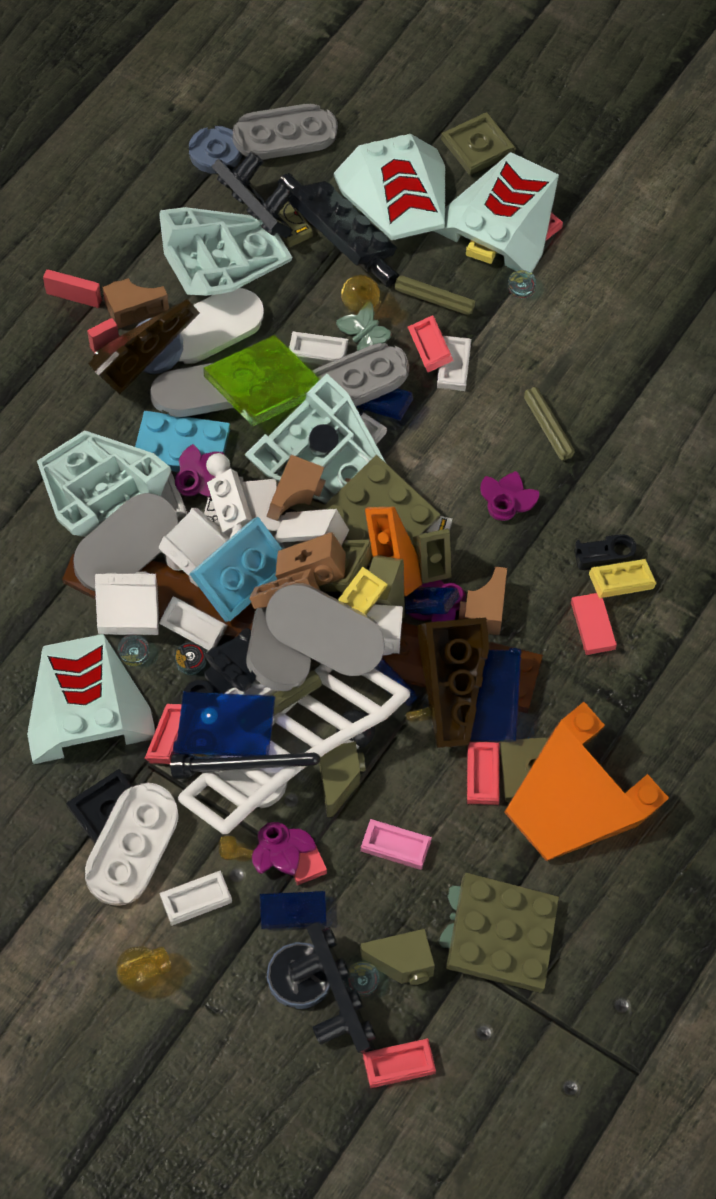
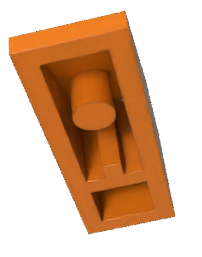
M395 507L365 508L372 555L373 557L378 555L404 560V596H407L422 585L419 560L415 548Z

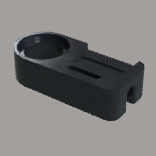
M625 534L606 536L603 541L580 543L577 540L574 548L577 566L580 570H588L593 567L632 561L636 552V542L632 537ZM618 544H624L629 547L630 553L619 555L615 552L614 547Z

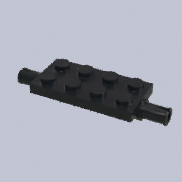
M291 173L281 176L278 186L281 182L294 192V195L288 202L356 266L360 265L367 272H372L386 287L395 284L399 274L386 264L384 259L393 256L397 247L389 240L387 235L372 225L370 220L352 206V203L344 199L330 183L322 181L303 186Z

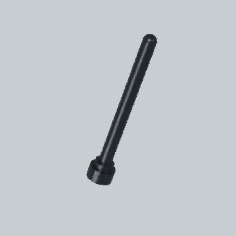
M313 752L195 759L188 754H174L171 758L170 769L172 777L178 780L189 779L196 772L313 766L320 762V756Z

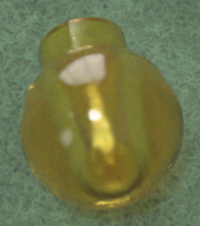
M355 275L344 283L341 297L346 308L358 314L370 302L373 304V308L377 306L380 299V291L377 283L369 276Z
M135 946L126 949L119 956L115 971L118 981L124 988L132 992H144L156 985L160 975L171 971V963L163 946L153 950L144 946Z

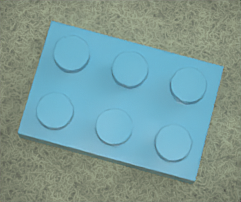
M144 411L135 447L154 453L170 466L171 471L179 472V458L182 452L192 444L199 449L201 455L210 452L225 453L230 423L191 417H174L169 414Z
M256 517L190 572L189 575L223 620L228 622L251 603L249 598L254 587L277 580L275 576L277 554L282 548L261 519Z

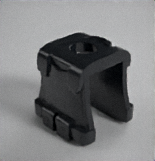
M249 628L242 630L237 637L216 648L212 647L205 653V657L212 667L205 671L204 675L219 696L234 687L245 693L256 680L257 675L253 670L250 673L246 664L251 636Z

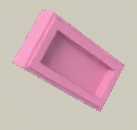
M370 819L361 845V852L422 870L432 837Z

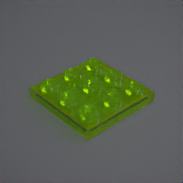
M275 335L204 367V377L252 426L303 403L307 392L320 381Z

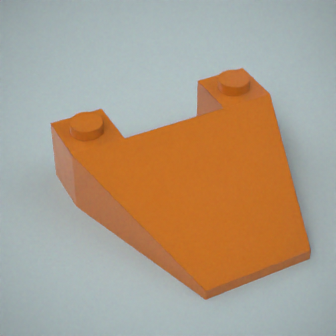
M585 702L581 703L564 717L553 730L504 812L546 861L636 828L669 799L648 774L624 793L584 746L594 739L605 725Z

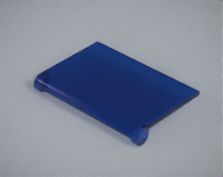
M521 649L489 650L482 674V686L479 688L476 702L477 710L470 741H516Z
M183 692L178 736L173 746L174 753L240 757L269 755L276 697Z

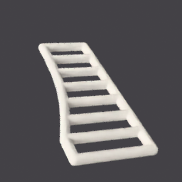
M321 663L314 671L319 675L322 684L369 715L352 723L315 698L307 695L245 733L219 758L242 757L240 755L252 744H255L269 755L291 754L263 735L275 723L312 747L305 753L315 752L322 757L349 739L386 720L410 697V691L374 668L362 676L393 694L386 703L379 706L329 674L333 669ZM296 703H299L340 731L323 740L287 716L286 713ZM307 766L284 767L273 777L261 769L240 770L261 785L248 798L218 777L223 771H206L179 794L178 800L220 833L228 834L270 795ZM207 786H210L237 806L226 819H223L195 798Z

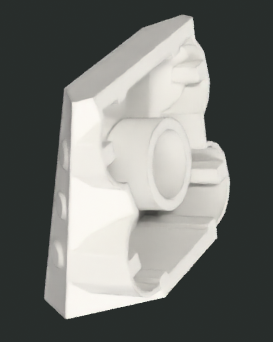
M191 508L190 512L166 536H163L159 549L166 555V562L170 568L178 571L183 570L189 575L190 572L228 541L230 537L222 533V530L198 508ZM189 575L190 582L198 587V585Z
M146 571L136 572L135 574H95L98 634L158 635L159 606L156 574H149Z

